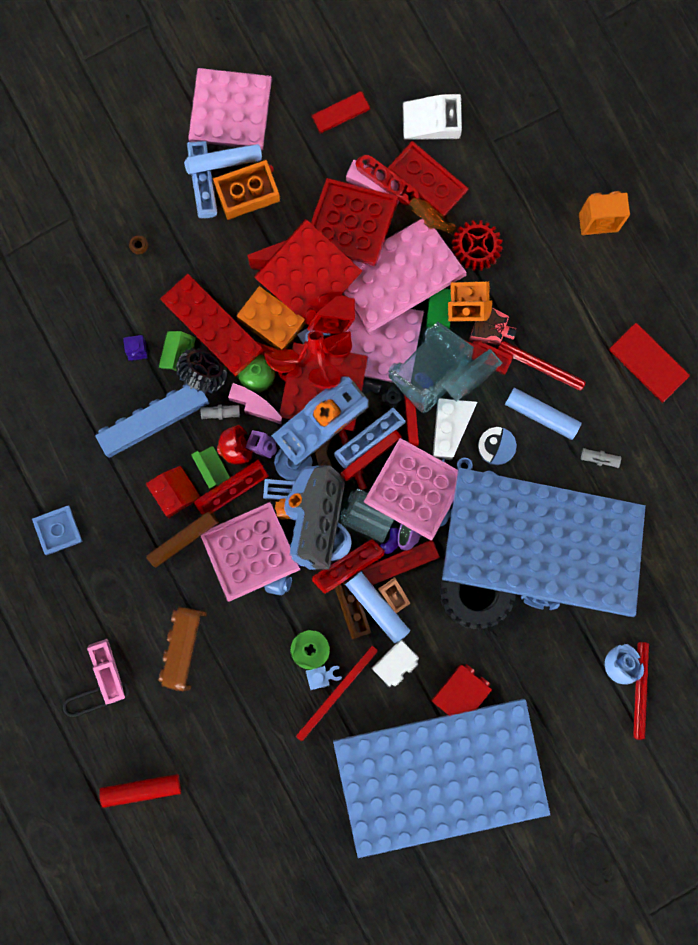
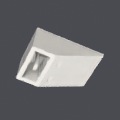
M461 94L438 95L403 103L404 139H460L462 131Z

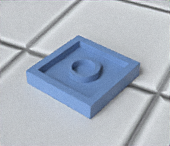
M69 505L32 519L45 555L83 542Z

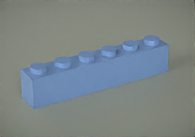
M183 385L182 389L167 393L166 398L150 402L149 407L135 410L132 413L133 415L127 419L125 417L120 418L115 422L116 425L100 429L98 431L99 434L95 436L105 455L110 458L210 403L202 391L197 392L194 388L190 389L189 385Z

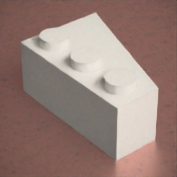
M450 399L438 400L433 456L435 458L452 460L477 402Z

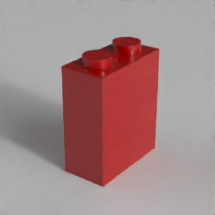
M460 664L431 701L451 716L476 710L492 689L488 687L490 683L482 676L478 679L474 675L475 671L470 666Z

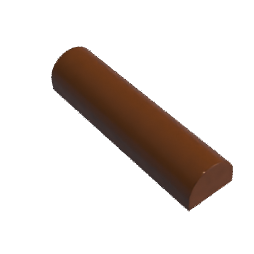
M209 510L149 553L146 558L155 568L217 525L219 522L216 516Z
M350 577L336 586L335 590L351 638L355 639L370 634L371 630L362 604L345 585L352 578Z

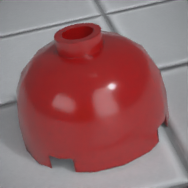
M237 425L224 430L220 435L217 446L218 454L227 462L235 465L249 462V459L252 458V451L245 448L247 442L244 435H247L242 426Z

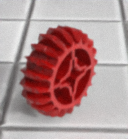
M472 220L471 226L466 222L464 228H458L459 233L455 232L454 237L456 239L452 240V244L455 245L452 247V251L457 252L454 256L456 258L461 257L459 263L465 262L466 269L469 265H472L473 271H475L476 266L479 267L480 271L483 270V265L487 269L490 268V263H496L495 258H500L501 254L499 252L503 249L500 246L503 242L502 239H497L500 236V232L494 233L496 228H488L489 222L485 226L482 225V220L479 221L478 225H476L475 220ZM471 233H481L482 235L475 236ZM464 238L467 240V243L469 245L467 252L464 251L462 246V240ZM487 239H489L492 244L491 253L485 246ZM478 243H479V244L481 243L480 247L477 246L476 248L473 249L474 244L477 245ZM477 254L481 257L484 256V258H473L472 256Z

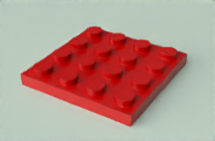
M327 178L311 224L350 260L376 266L398 202V196Z
M305 219L254 277L296 315L299 314L303 317L307 325H310L317 312L336 296H341L362 273V270Z
M293 343L292 350L300 356L304 344ZM308 348L301 362L296 364V369L287 374L279 414L282 418L291 420L314 397L326 389L316 387L309 382L308 375L310 371L319 368L317 354H312ZM322 350L323 368L329 365L335 366L340 371L341 377L351 378L362 391L369 357L355 353L334 357ZM356 419L343 428V430L354 431Z

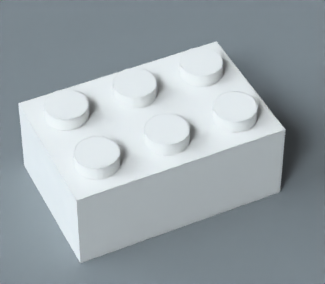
M399 641L372 669L388 686L392 684L396 686L403 679L401 675L405 671L410 672L418 665L416 662L418 657L402 641Z

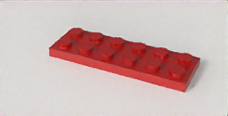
M189 274L160 298L235 377L264 351Z

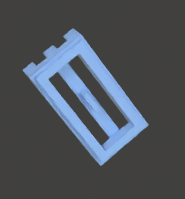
M265 479L263 499H286L287 496L269 495L268 491L290 493L291 489L268 487V484L293 486L295 481Z

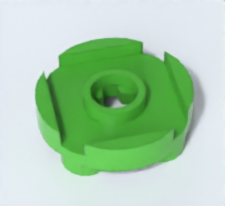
M308 630L302 632L292 642L291 655L296 664L301 668L308 670L321 667L329 657L330 647L328 641L317 631ZM310 644L316 649V652L312 653L311 656L307 655V651H305V647H309Z

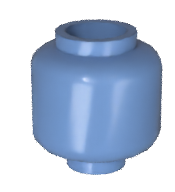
M287 575L264 586L265 591L271 594L283 595L290 590L292 578Z

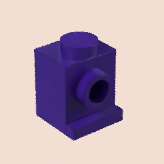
M143 335L123 338L125 353L129 361L147 359L146 342Z

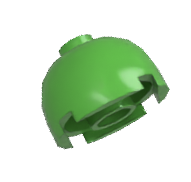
M259 355L238 374V379L243 387L252 392L261 393L272 386L275 379V370L267 364L263 355Z

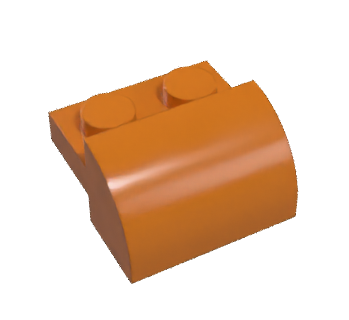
M489 281L451 282V302H448L449 321L488 320L492 310V300L489 299Z

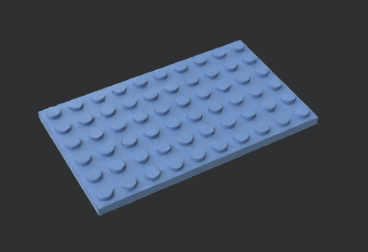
M459 468L442 579L634 617L637 608L645 505Z
M526 699L333 740L358 858L550 815Z

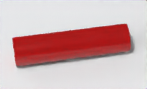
M256 460L193 502L202 515L209 510L215 512L269 477L260 461Z
M179 774L101 787L99 789L102 808L181 794Z

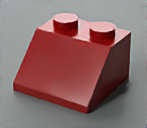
M345 295L336 296L317 312L307 328L308 331L317 330L329 334L346 332L355 320V298H348Z
M181 465L160 474L146 483L168 518L194 503L193 501L200 497Z

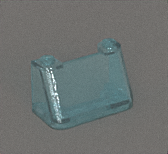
M440 322L428 327L425 332V342L404 364L401 362L394 363L388 370L389 378L424 414L465 373L471 364L474 347Z

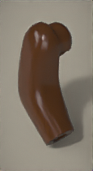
M332 439L315 452L318 466H331L327 450Z

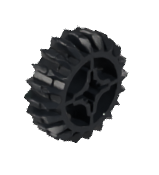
M194 348L186 350L180 355L176 364V374L180 376L179 380L184 381V385H189L190 389L194 388L197 392L202 391L204 394L207 391L211 394L214 391H218L224 385L228 374L226 371L227 367L213 353L207 352L206 349L204 351L200 348L197 350Z

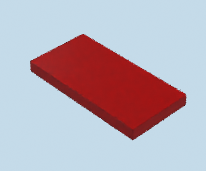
M413 141L388 167L389 170L418 191L419 197L442 217L446 216L469 189Z
M637 323L609 349L662 403L690 376Z

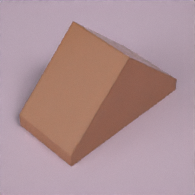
M395 577L378 589L395 613L410 604Z

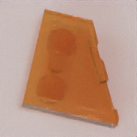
M413 198L409 203L414 208V213L423 218L424 224L428 228L451 233L456 228L453 223L444 222L441 219L443 215L426 201Z

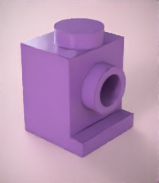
M252 430L245 448L260 456L271 458L277 451V442L266 433ZM260 438L256 447L255 444L257 442V439Z

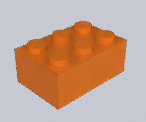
M267 160L213 178L227 220L280 201L279 192Z
M613 191L606 195H602V193L591 194L579 213L581 235L619 232L630 216L627 193Z
M260 286L237 314V320L275 349L282 351L290 346L297 334L306 325L303 317L299 314L296 315L285 304Z

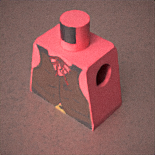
M492 308L488 320L475 321L469 341H481L483 343L500 345L503 336L514 339L517 329L507 326L508 315Z

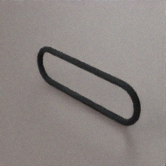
M121 681V684H122V685L125 687V689H126V692H125V698H126L127 695H128L129 689H128L127 684H125L124 682ZM99 687L68 698L63 704V711L66 715L75 717L112 703H104L75 714L67 712L66 704L69 701L101 690Z

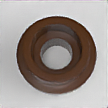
M137 235L131 238L129 248L135 254H143L148 249V242L145 237ZM137 243H142L140 248H136Z

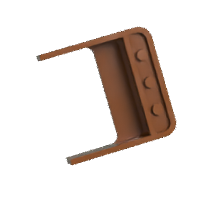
M178 607L177 610L173 611L171 622H174L173 630H169L167 642H170L169 650H165L163 661L166 662L165 669H161L159 681L162 682V686L179 691L191 689V685H187L186 682L200 615L206 616V612Z

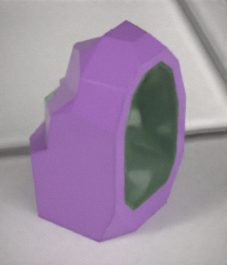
M401 524L398 532V545L403 550H410L423 535Z

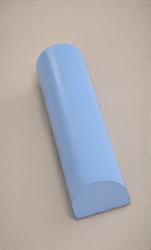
M206 141L187 143L189 156L208 153ZM211 170L191 173L198 217L211 218L216 216L217 207Z
M260 144L189 156L184 164L187 173L191 174L261 161Z
M515 387L505 403L506 406L573 440L581 426V422Z
M394 407L334 452L335 458L346 469L390 433L400 428L406 421Z
M361 571L345 583L394 643L399 642L410 632L409 628Z

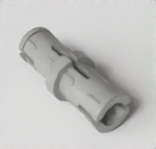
M221 404L215 407H201V419L218 418L223 420V418L240 417L239 405L222 406Z
M583 448L581 460L594 462L599 466L603 464L619 468L621 456L607 454L602 450L598 452Z

